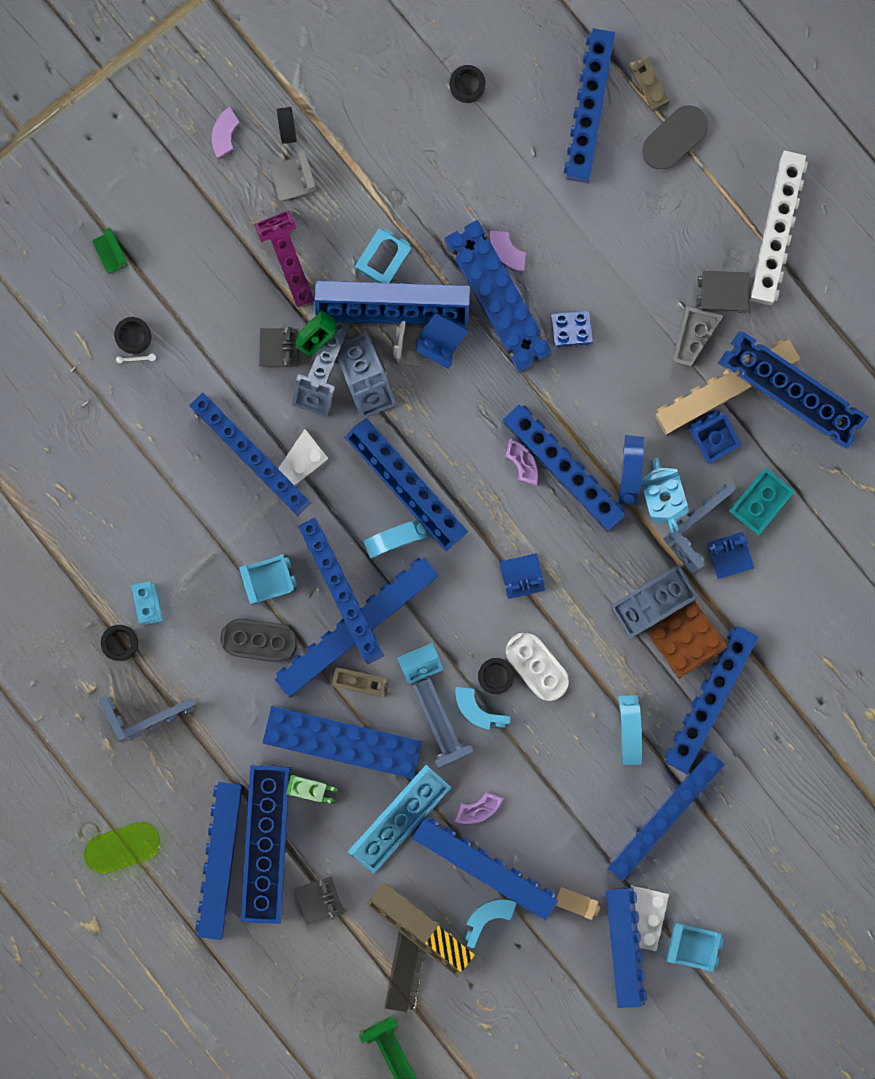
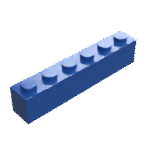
M633 887L606 890L617 1008L640 1007L645 1005V1001H647V992L643 987L645 973L641 968L643 953L639 948L641 933L637 928V923L639 922V914L635 908L637 894L634 892Z

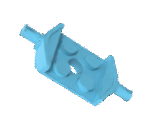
M655 458V461L654 459L651 460L653 471L641 479V484L651 520L658 524L668 523L670 532L674 533L673 527L676 532L679 530L676 523L677 519L685 516L689 511L678 470L661 468L659 459ZM668 495L671 497L668 501H661L663 496Z

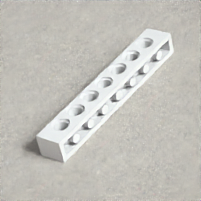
M783 151L781 154L749 301L771 306L774 301L778 300L780 290H777L778 282H782L784 273L781 271L782 264L786 263L788 253H785L786 246L790 245L792 235H789L790 227H794L796 220L793 213L794 209H798L800 202L797 194L798 191H802L804 180H801L802 173H806L808 162L805 161L806 155ZM787 171H795L796 177H789ZM789 188L792 191V195L786 196L783 193V189ZM779 207H786L788 209V213L781 214L779 212ZM775 225H782L784 232H777ZM771 243H777L780 246V250H772ZM773 261L776 264V268L769 269L766 263ZM765 279L770 280L772 287H764L762 281Z

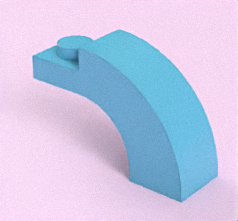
M416 520L374 535L364 540V544L371 559L401 546L428 538L431 534Z
M455 687L458 707L465 718L472 724L490 730V722H494L495 727L504 728L506 724H510L511 716L483 712L475 702V689Z
M501 898L490 900L480 905L467 921V925L473 927L472 930L468 929L465 940L468 941L467 946L475 947L481 929L491 919L504 918L510 920L517 903L511 899Z

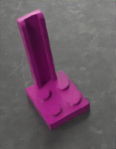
M285 211L255 223L254 226L260 241L271 240L296 306L299 307L315 301L288 233L297 228L290 211Z

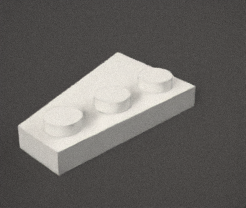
M304 429L278 469L296 485L325 463L328 457Z
M631 885L637 894V903H635L636 911L639 914L637 928L641 933L639 948L657 951L669 894Z

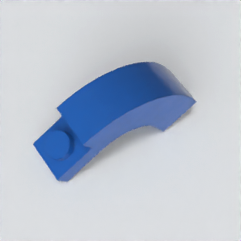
M625 435L618 498L619 504H638L643 468L644 437Z

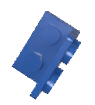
M436 312L416 339V352L449 369L452 365V354L468 333V329Z

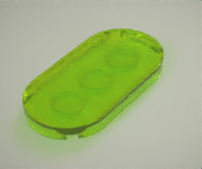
M136 822L92 838L86 845L84 859L87 866L95 872L101 874L110 873L154 856L159 849L160 837L152 825L146 822Z

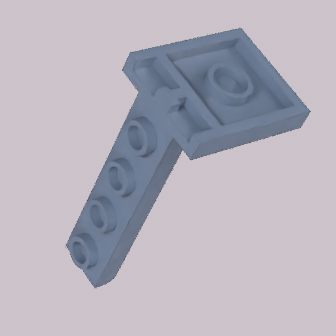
M336 322L335 334L319 348L308 377L298 374L292 401L293 406L328 417L335 386L329 385L327 382L350 324Z
M724 484L716 491L718 493L717 496L714 498L709 496L702 502L704 505L699 510L694 508L687 514L689 518L683 522L681 519L677 522L679 529L677 532L674 528V533H669L663 539L691 575L705 565L703 563L704 559L698 552L693 551L690 547V541L686 537H682L681 534L735 491L733 484H730L728 487Z
M429 678L413 685L442 751L441 754L437 755L438 759L435 760L437 767L439 768L474 752L471 745L467 746L466 743L459 744L431 679Z
M106 695L98 698L118 742L124 741L129 737L133 740L141 736V731L148 729V732L159 727L158 723L164 720L166 723L176 719L175 715L183 712V715L190 713L194 710L193 707L196 706L194 699H188L122 731L121 728L124 727L120 716H115L113 712L116 710L112 699H107Z

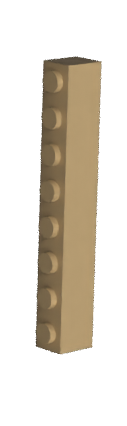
M783 339L773 344L774 348L770 349L792 365L800 360L789 339L785 342ZM726 370L721 378L718 379L715 376L708 380V385L705 387L697 386L692 389L689 396L684 397V395H681L673 400L674 404L668 407L665 404L658 408L655 418L667 436L747 391L752 386L737 377L738 371L733 373Z

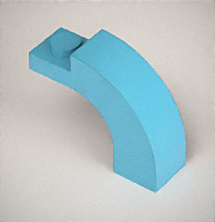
M638 695L619 696L622 765H641L642 729Z

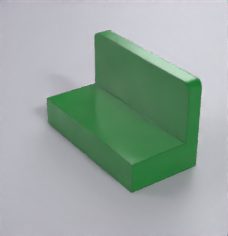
M108 228L104 230L105 234L93 239L92 242L106 272L110 274L127 266L128 262L112 229Z

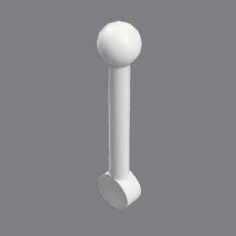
M149 354V356L122 358L121 356H118L116 358V362L118 364L124 361L149 360L153 362L155 361L156 356L154 354Z

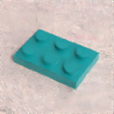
M765 467L728 512L759 536L795 491Z

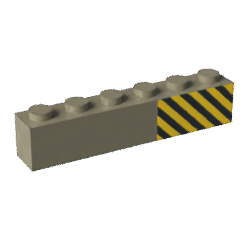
M383 882L366 903L368 907L456 977L463 972L475 956L468 946L462 945L452 933L443 930L437 921L429 919L422 909L414 907L407 897L399 895L390 884Z

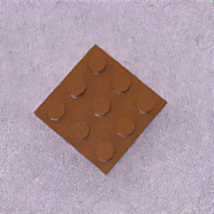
M695 601L647 631V635L678 679H681L727 648L726 643Z

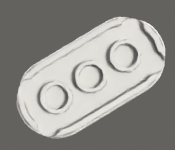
M519 633L509 640L506 647V658L533 693L546 701H553L562 697L568 688V674L541 640L529 633Z

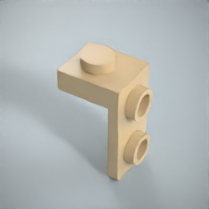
M563 887L559 890L556 906L582 915L592 920L593 916L597 917L600 906L597 905V900Z

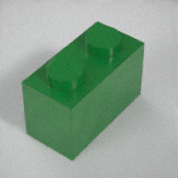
M321 310L297 333L296 347L311 357L335 334L336 320Z

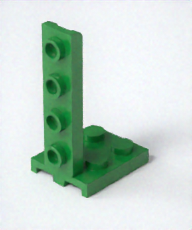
M395 1013L360 1031L359 1038L362 1043L367 1041L370 1044L376 1041L394 1079H417L393 1032L398 1025V1018Z

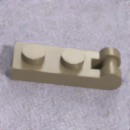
M644 55L640 57V60L628 63L651 110L653 111L668 104L669 99L651 67L648 57ZM644 66L646 71L640 74L638 69Z
M336 667L332 686L385 697L386 692L384 688L385 684H388V678ZM372 681L378 682L377 689H371Z

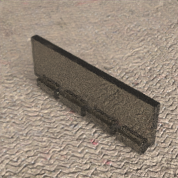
M400 931L398 933L384 1008L407 1013L408 1009L416 1010L418 996L411 995V992L419 993L422 977L414 975L415 973H423L425 958L418 957V953L426 954V952Z

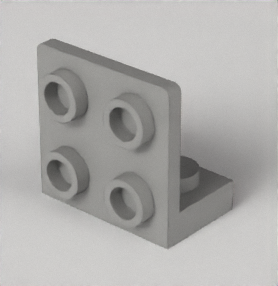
M305 151L298 152L299 157L270 165L280 201L316 192Z
M404 321L401 322V326H397L396 340H399V343L394 346V359L397 360L398 365L420 367L421 354L416 352V339L423 329L407 327Z

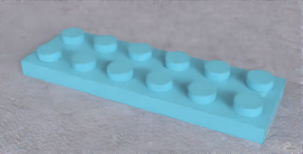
M426 765L349 849L348 853L374 874L451 787Z

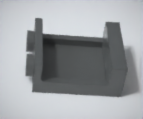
M703 271L701 276H698L697 286L701 287V295H697V306H700V310L738 311V313H746L748 311L749 272Z

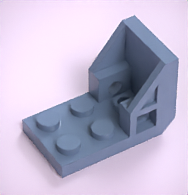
M368 332L345 340L337 360L361 419L397 405Z
M677 565L615 602L611 607L629 637L632 638L697 599L698 595L681 567Z

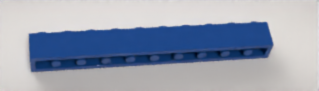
M425 558L414 560L410 564L412 568L407 572L402 570L395 576L396 581L392 584L390 582L386 583L380 588L382 591L377 596L373 594L366 600L367 604L361 609L372 630L439 577ZM344 619L335 625L337 629L332 633L329 630L320 637L322 639L321 642L317 645L315 642L306 649L307 653L304 656L298 655L295 657L288 669L283 667L276 673L278 677L275 678V681L288 697L293 696L355 645V641Z

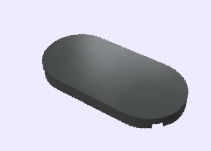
M691 105L678 108L645 140L642 150L645 162L654 169H668L675 165L704 137L708 127L707 117L704 112Z
M234 619L225 625L220 636L224 650L232 656L283 662L292 657L297 648V638L294 631L290 627L279 623Z

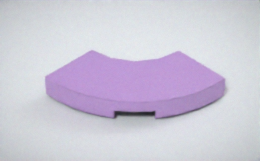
M230 107L221 113L213 127L212 146L217 159L234 150L231 143L234 129L240 125V122Z
M490 230V242L502 263L510 269L524 272L526 252L519 251L512 245L509 240V232Z
M510 439L505 458L511 460L516 465L519 473L518 481L537 486L538 468L534 457L523 444Z
M485 792L483 797L476 803L469 805L461 804L455 822L475 824L484 821L498 810L504 798Z

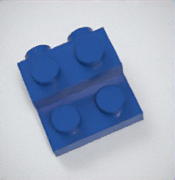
M722 410L709 412L708 418L704 420L697 419L691 423L692 427L688 428L707 464L742 446L726 413Z

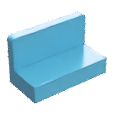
M433 643L397 658L408 685L444 670Z

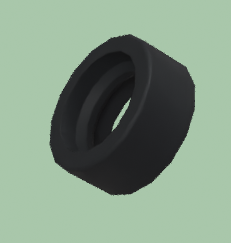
M473 65L459 66L450 77L449 87L451 94L462 103L477 101L485 90L484 74ZM465 73L474 75L479 83L477 90L470 95L460 93L456 86L458 77Z
M292 107L278 108L277 117L282 144L297 142Z
M137 317L124 318L117 324L114 332L115 341L119 348L129 354H139L146 350L152 338L151 330L146 322ZM132 324L138 325L144 331V339L141 344L133 347L126 345L122 340L124 328Z
M113 625L104 631L100 646L108 658L114 661H125L136 653L138 638L131 628L125 625ZM115 632H124L131 640L129 650L123 654H115L109 649L108 640Z
M491 658L481 665L478 672V681L486 692L501 694L512 686L514 671L506 660ZM500 665L506 669L507 681L503 686L492 687L486 682L485 672L490 666Z

